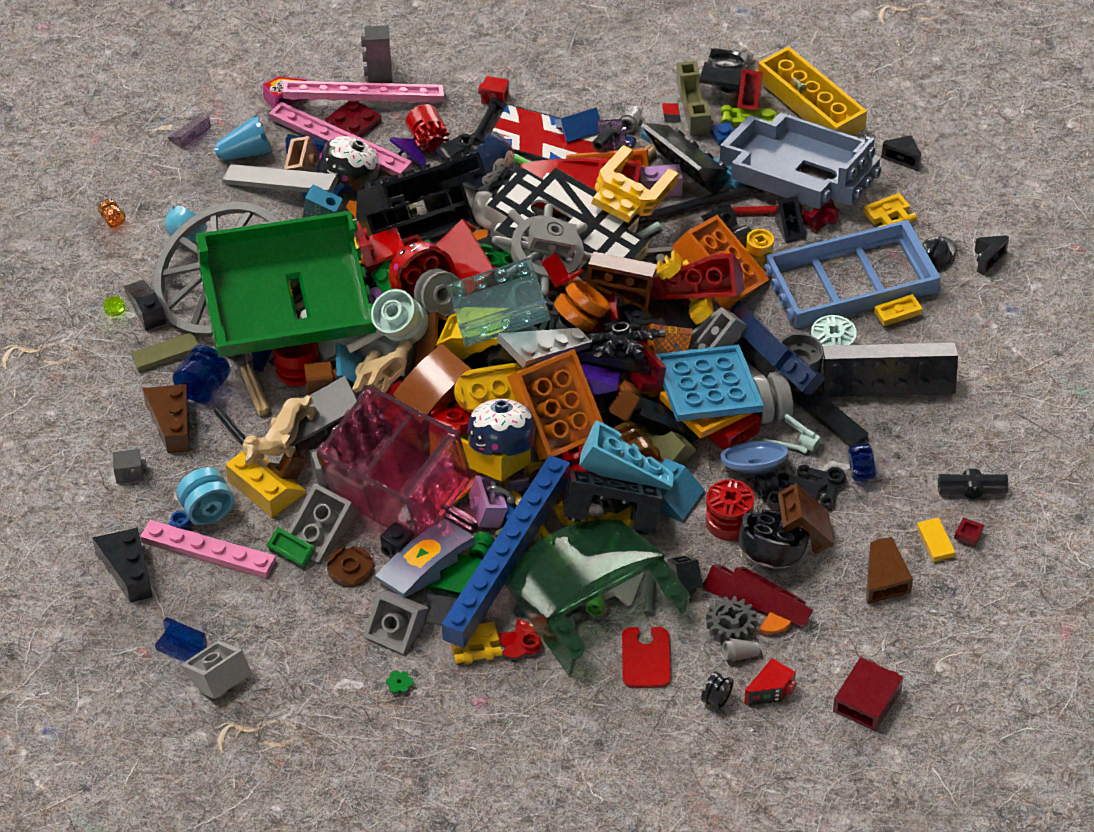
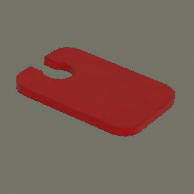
M639 627L624 629L622 632L623 683L630 688H662L670 683L668 631L663 627H651L653 641L649 644H642L637 639Z

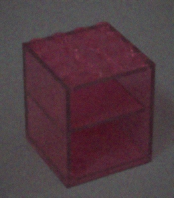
M371 385L360 393L357 402L346 411L343 420L332 429L331 435L318 447L316 453L331 492L361 508L359 513L386 528H389L394 522L398 523L412 532L413 539L440 522L448 508L452 506L472 479L458 431Z

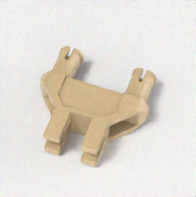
M407 339L400 340L396 350L381 357L377 350L368 352L365 360L359 363L355 369L357 378L352 388L354 393L363 391L360 397L362 402L369 400L376 388L378 389L375 395L377 397L383 396L391 383L403 373L408 363V353L413 347L412 343Z

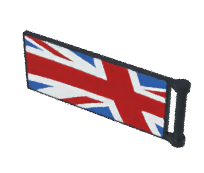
M491 98L485 115L476 131L471 134L474 138V146L484 144L482 142V139H484L482 135L495 111L501 109L488 135L497 131L509 141L514 154L536 160L566 159L567 154L598 152L593 149L592 142L601 132L566 142L562 127L556 128L554 122L559 117L507 104L498 98ZM620 134L619 137L614 138L603 152L618 151L623 145L633 149L637 139Z

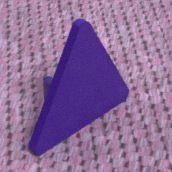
M397 137L389 139L391 143L400 149L399 156L404 152L409 156L408 160L411 161L413 159L421 166L426 165L424 154L417 147L413 139Z

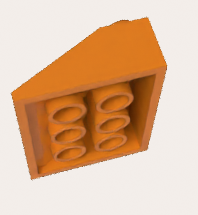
M718 215L686 231L671 246L684 261L688 259L690 263L712 254L734 253L743 270L745 290L736 297H714L718 305L726 310L733 308L739 300L743 301L771 280Z
M575 349L507 375L516 401L526 406L534 416L536 423L534 447L539 460L547 459L549 455L556 456L584 444L595 421L603 423Z

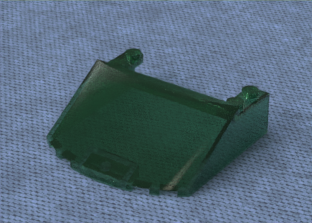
M621 520L586 521L567 526L549 534L521 556L510 571L505 582L507 589L568 676L573 674L576 660L584 654L585 644L565 614L648 570L663 593L674 603L680 613L686 611L690 599L689 592L665 561V554Z

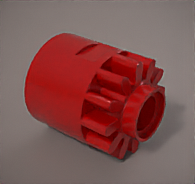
M429 104L417 106L406 116L405 124L421 152L425 150L428 154L431 151L436 152L439 145L449 141L448 135L450 133L434 106Z

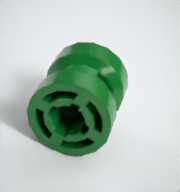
M477 532L474 535L475 545L469 547L467 556L483 559L495 539L488 533Z

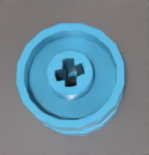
M211 467L192 471L180 481L176 489L177 499L181 506L184 507L186 515L193 524L209 525L219 521L229 513L235 502L234 495L226 485L222 474L217 469Z

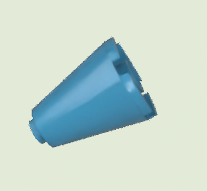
M258 115L252 116L216 142L217 146L214 147L218 159L222 158L223 161L273 152Z

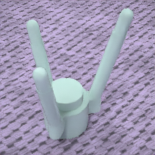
M786 414L785 422L802 433L798 440L801 446L767 438L763 439V441L780 443L787 448L806 454L808 450L811 452L816 451L822 437Z

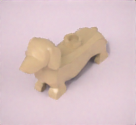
M306 395L305 398L288 399L277 417L271 419V429L265 437L257 438L254 435H250L245 438L242 448L246 456L245 463L247 465L253 464L257 458L260 460L264 459V454L278 456L286 453L288 457L292 458L296 448L290 446V444L296 439L300 421L305 416H307L308 420H312L317 412L315 406H311L313 402L311 396Z

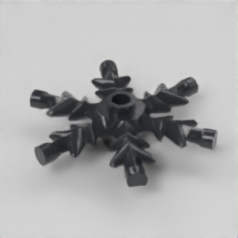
M643 312L638 319L633 317L632 323L618 322L617 318L612 320L606 313L604 317H601L604 323L600 325L609 333L591 332L586 334V336L592 341L591 344L603 343L601 347L596 348V353L593 355V359L596 362L602 360L606 354L611 356L612 350H617L616 347L623 350L626 349L627 355L633 353L637 360H641L644 357V353L641 351L644 347L634 340L639 339L643 341V339L653 341L654 338H666V330H656L655 328L642 329V326L649 323L647 320L651 317V314L648 312Z

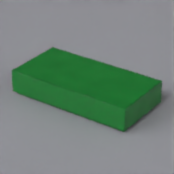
M280 527L276 528L266 545L268 548L306 568L317 549Z

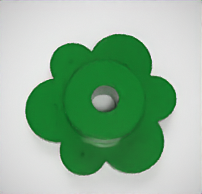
M397 670L392 671L390 678L386 679V685L389 686L391 693H398L399 691L405 693L414 683L406 671L401 673Z

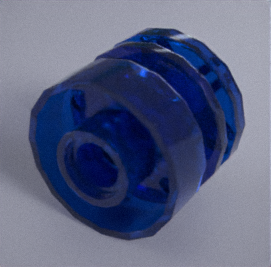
M196 345L186 356L184 362L175 370L172 379L174 385L186 384L190 400L197 403H207L212 400L219 387L229 377L231 368L225 357L218 358L217 351L214 348L206 345Z

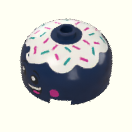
M497 131L487 135L482 139L484 144L479 145L475 151H471V153L479 151L487 174L486 176L463 183L473 191H488L489 185L493 181L502 180L501 174L503 170L514 161V151L511 144Z
M494 399L484 402L469 417L467 426L468 443L475 451L492 456V452H507V456L526 452L533 447L536 438L534 416L526 406L514 400Z

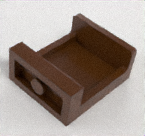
M797 483L778 493L783 528L788 532L798 526L806 530L810 534L812 551L815 554L834 545L829 512Z

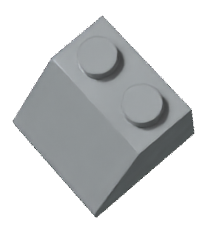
M391 591L378 592L363 637L405 654L421 632L429 608Z
M220 640L181 664L184 672L202 694L213 699L222 697L226 694L227 690L243 683L245 678L252 674L243 651Z

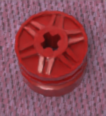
M318 342L273 349L276 377L280 382L289 386L307 385L304 365L306 363L309 365L310 363L318 364L320 362Z
M725 479L716 482L707 492L705 521L708 531L713 536L725 541L738 540L739 528L744 514L749 511L753 513L754 493L748 485L741 481Z

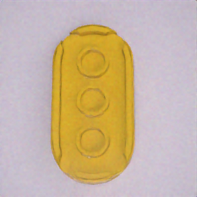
M510 363L468 370L461 375L455 384V398L458 404L470 413L482 403L490 400L509 399L516 401L507 375L524 368L519 363Z

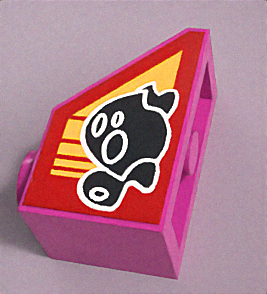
M278 76L262 84L264 99L273 109L280 102L287 105L297 103L303 99L291 100L283 98V81L308 80Z

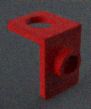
M553 253L541 262L555 287L571 281L584 272L583 269L569 274L557 253Z

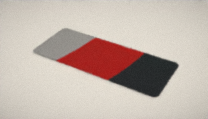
M662 96L661 101L665 123L681 122L677 96Z

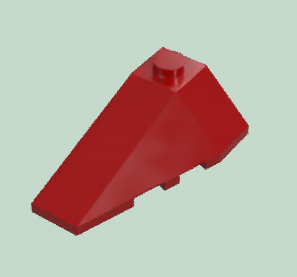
M734 253L709 255L682 266L680 271L673 277L664 279L669 295L658 300L736 297L745 290L742 267Z

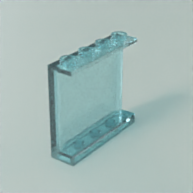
M530 257L446 284L465 347L495 338L499 333H511L551 320Z

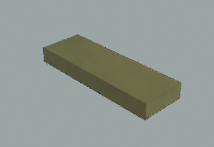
M188 333L131 352V356L138 372L198 353L200 348L193 333Z

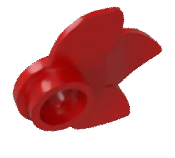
M517 619L515 631L498 633L499 642L505 647L502 655L508 658H519L525 654L534 655L542 648V640L535 633V627L525 620Z

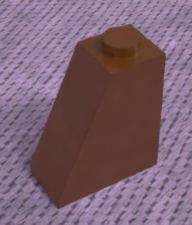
M880 538L870 542L866 589L867 604L911 593L913 578L893 538Z

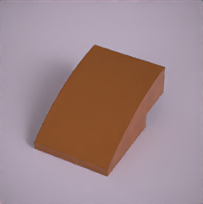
M441 344L409 373L394 392L393 398L424 423L431 418V413L435 408L444 404L448 405L456 399L454 387L457 380L464 372L472 369Z

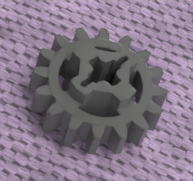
M736 596L732 600L724 597V602L715 600V606L710 605L709 612L706 613V627L711 629L710 635L714 636L717 634L718 641H721L723 638L726 641H729L730 638L739 640L741 637L744 640H748V634L753 635L754 628L757 627V612L752 611L753 605H745V599L738 602Z

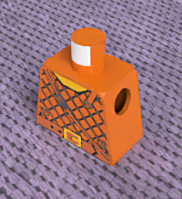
M651 324L645 327V330L652 328L666 330V338H654L653 341L646 339L647 345L655 354L688 350L692 328Z

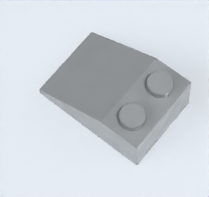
M314 483L288 532L316 547L317 549L311 559L320 564L350 529L361 508Z

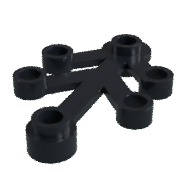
M800 465L797 469V477L791 476L788 473L779 474L778 485L782 488H787L797 483L815 500L819 490L827 487L825 496L820 499V504L830 511L833 509V497L836 488L842 487L846 483V474L839 467H831L827 471L810 468L808 465ZM810 477H814L820 480L810 481L807 479H809ZM772 491L768 494L767 506L770 510L780 511L778 498L780 491Z

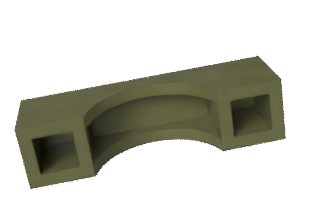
M696 61L677 63L676 82L690 135L710 133L711 122L707 101L704 102L702 98L701 84L699 83L700 73Z
M638 393L639 396L646 398L644 395ZM631 417L628 422L624 420L625 425L634 430L633 434L638 439L644 440L647 443V449L661 457V463L667 458L684 465L696 451V448L681 434L671 431L666 435L659 436L655 430L632 422Z

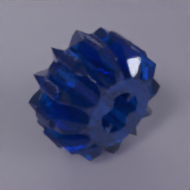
M868 443L850 446L848 459L853 480L855 482H864L873 479L876 475V468L871 446Z

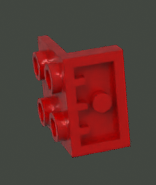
M357 221L358 231L355 232L354 237L366 267L393 259L404 247L397 228L369 236L366 228L362 229L359 221Z

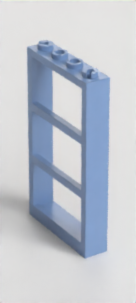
M908 220L766 255V264L763 266L767 277L771 278L773 291L778 293L780 305L785 307L787 318L789 321H792L795 329L813 325L815 321L824 316L839 315L844 317L872 310L877 305L913 294L915 298L938 293L941 280ZM899 242L919 280L884 289L863 250ZM855 252L876 291L840 300L820 261ZM811 263L831 303L799 310L780 271Z

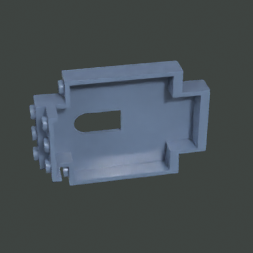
M781 112L771 122L749 115L720 145V161L732 166V180L785 198L797 196L798 202L818 209L825 202L827 203L830 198L852 206L857 199L861 198L863 192L870 188L872 182L879 178L882 171L880 158L874 156L876 152L874 138L867 136L864 140ZM803 164H808L834 173L836 178L823 180L797 170Z

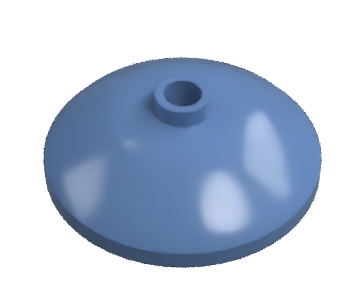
M770 441L740 443L725 449L721 453V462L727 468L753 477L772 471L783 464L788 458L786 446Z

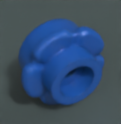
M176 511L171 515L169 525L186 530L191 526L192 522L184 511Z

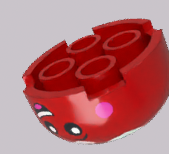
M424 241L411 243L403 247L391 262L389 268L391 289L403 290L414 299L416 282L423 273L430 269L438 268L455 275L454 262L447 252L433 243Z

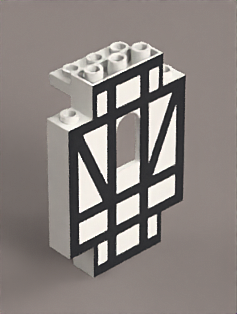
M556 167L550 174H545L543 179L522 168L518 173H514L505 186L500 187L497 195L494 198H490L485 204V219L491 222L490 237L492 238L494 236L512 238L518 225L508 215L511 209L516 210L525 220L538 216L531 210V206L537 202L551 204L553 208L570 217L571 220L568 223L577 225L580 223L587 224V230L579 234L584 252L592 254L593 252H599L641 261L647 254L649 241L634 233L638 226V215H635L627 223L592 205V199L597 194V191ZM525 234L521 240L529 242V237ZM497 245L498 247L510 253V247ZM523 250L526 256L534 252L529 250ZM559 256L567 265L572 261V258ZM540 260L534 262L536 265L542 266ZM582 260L578 270L583 269L584 272L579 274L578 277L586 282L589 262ZM566 282L562 285L566 287L569 282Z

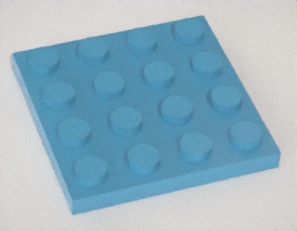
M739 345L656 354L667 367L663 387L677 422L763 412L764 404Z

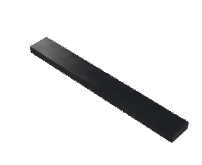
M741 337L733 344L740 346L745 360L766 378L769 373L775 372L776 368L744 337ZM817 390L812 395L791 391L792 399L851 449L868 438L869 433Z

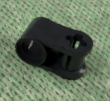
M467 133L460 134L456 138L439 145L435 154L442 163L447 162V157L458 155V153L470 150L471 153L472 150L475 151L473 148L474 138Z

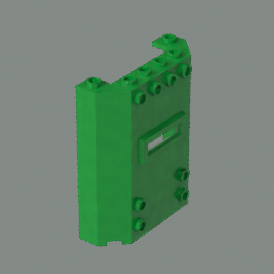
M351 211L196 234L200 275L218 358L376 333V327L371 318L373 304L368 302V298H370L369 286L364 285L363 279H366L364 266L360 267L359 263L362 260L360 248H356L354 241L355 232L358 231L357 220L352 219ZM299 279L307 315L306 318H297L289 280Z

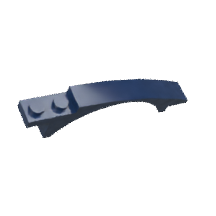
M739 300L730 312L747 325V328L741 335L803 393L812 395L825 377L774 336L760 322L761 318Z

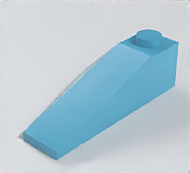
M597 420L595 421L581 451L579 466L599 476L671 490L673 487V472L653 457L646 458L638 451L639 447L633 443L630 446L620 438L622 434Z

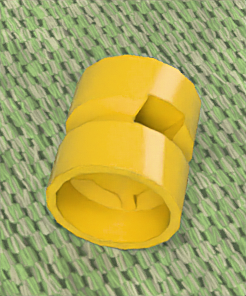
M755 229L747 235L746 250L763 269V266L766 264V255L773 254L774 236L768 230Z

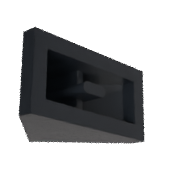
M912 135L883 142L881 158L915 171L920 170L922 154Z
M797 196L776 200L775 222L784 241L805 237Z

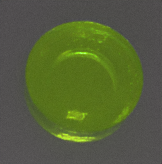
M111 296L105 299L103 302L105 314L111 317L121 315L125 311L124 300L118 296Z

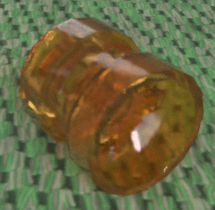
M106 199L98 206V213L105 219L109 227H117L124 222L126 215L114 199Z

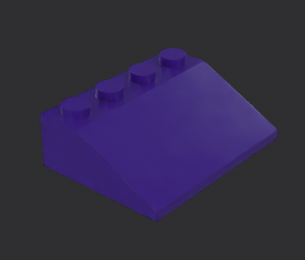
M579 360L592 395L618 390L623 369Z

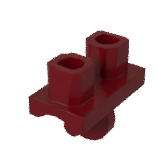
M832 198L827 203L825 202L820 209L813 207V211L806 210L802 213L803 223L810 225L811 232L816 234L827 223L834 225L839 220L837 214L839 210L835 207Z

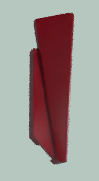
M714 564L711 566L702 587L705 591L721 597H727L730 600L734 596H736L738 602L745 599V605L752 604L754 609L768 614L771 612L800 626L807 625L814 611L805 605L806 602L802 598L744 566L736 567L733 572L722 564Z

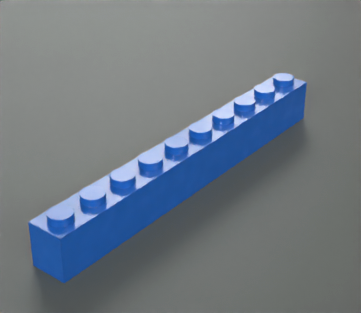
M549 455L442 622L444 641L463 649L465 648L567 485L570 471L569 462Z

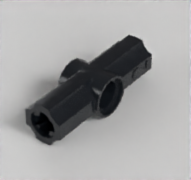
M968 469L962 474H938V493L964 494L969 499L979 498L983 494L1008 493V474H982L978 469Z

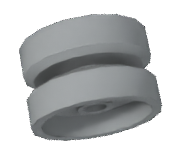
M781 371L769 373L767 378L764 375L752 376L764 404L763 412H755L761 417L760 424L772 422L774 417L777 420H785L786 414L792 417L793 400L787 377Z

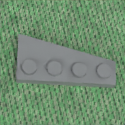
M579 328L499 333L496 339L523 368L573 349L576 352L588 349L592 343Z

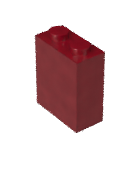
M860 657L834 697L833 712L876 732L902 691L903 676L893 670L877 665L874 661Z

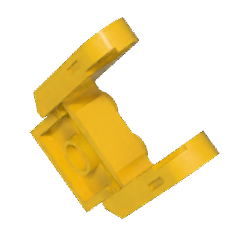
M623 145L599 171V177L595 184L597 194L593 197L591 204L629 223L637 213L640 216H650L673 189L678 180L679 173L669 168L657 183L648 190L642 184L620 174L628 159L632 158L634 151Z
M673 250L671 252V259L667 255L664 257L666 263H663L661 260L657 262V274L662 280L670 279L680 271L682 266L690 262L688 259L684 261ZM688 298L691 301L689 303L690 318L696 325L706 320L713 313V300L711 298Z

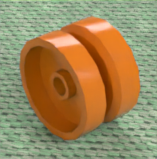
M574 278L566 286L567 293H560L554 301V306L571 324L583 331L592 332L598 324L597 317H604L610 309V304L591 285L581 279Z

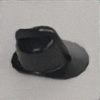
M941 236L930 237L922 244L937 271H941L949 265L957 249L953 240Z

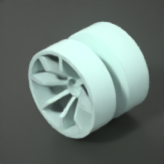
M393 289L384 292L376 299L371 311L374 326L397 345L403 339L409 340L412 344L416 343L423 337L428 328L429 319L426 310L403 290Z

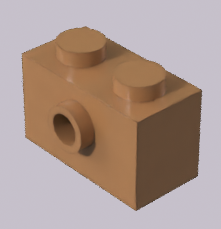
M310 136L291 139L284 169L315 172L320 152Z

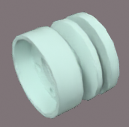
M828 315L814 322L811 327V336L817 338L822 343V346L856 345L857 329L847 318L839 315Z

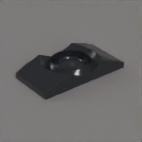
M713 47L707 62L705 61L699 83L739 89L742 69L748 70L753 54Z

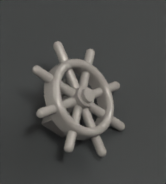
M551 204L545 205L544 216H534L525 220L516 210L511 209L508 215L518 225L512 238L494 236L492 238L493 244L510 247V254L515 264L505 270V275L511 277L522 271L528 277L541 282L540 293L543 296L549 294V283L553 282L543 265H536L535 261L540 260L542 262L553 253H557L561 257L572 258L568 265L561 259L568 273L572 274L578 270L582 260L589 262L592 257V253L584 252L583 243L579 234L587 230V224L580 223L577 225L552 217L553 207ZM526 234L529 237V242L522 241V236ZM523 250H529L534 252L526 256Z

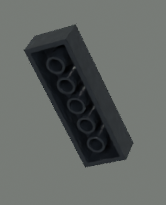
M954 342L823 346L822 375L825 379L821 385L824 397L956 394L958 353Z

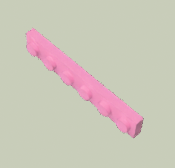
M153 520L148 522L140 536L142 543L263 578L268 577L276 562L275 555Z

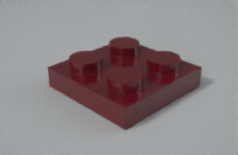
M348 101L326 117L325 122L361 138L382 122V116L359 101Z

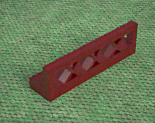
M634 340L644 347L641 351L644 353L643 358L650 365L649 374L624 371L641 391H661L667 367L644 341Z

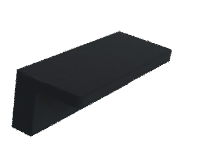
M641 397L632 414V422L665 435L672 431L683 435L690 443L699 438L683 421L677 422L674 413L668 407Z

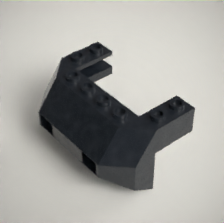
M470 150L458 153V155L447 157V162L431 167L430 164L418 167V172H415L414 169L402 172L403 177L400 178L396 174L365 184V189L357 193L356 220L359 221L362 229L366 228L369 236L397 228L401 240L418 234L422 241L448 233L462 219L470 224L476 223L463 183L487 175L479 151L470 153ZM423 200L427 213L413 217L409 205Z

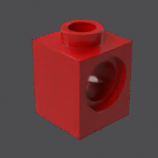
M486 75L483 83H480L478 88V94L481 95V103L489 104L491 98H498L506 103L509 97V80Z

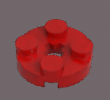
M456 403L455 407L447 408V404L441 405L431 413V428L436 431L449 433L451 437H460L462 432L467 431L468 420L472 413L464 410Z

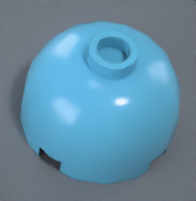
M172 206L165 218L166 232L171 237L181 225L196 214L184 207L177 206L174 209V206ZM204 223L199 226L186 239L195 243L196 234L204 233L207 230V224Z

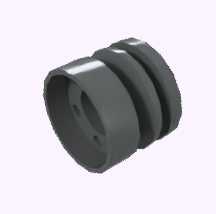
M795 333L785 336L781 340L789 349L821 374L824 349L822 343L817 338L809 334ZM787 378L791 391L802 392Z

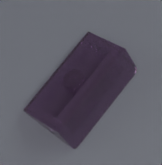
M207 116L195 117L169 136L168 140L184 148L211 128L210 118Z

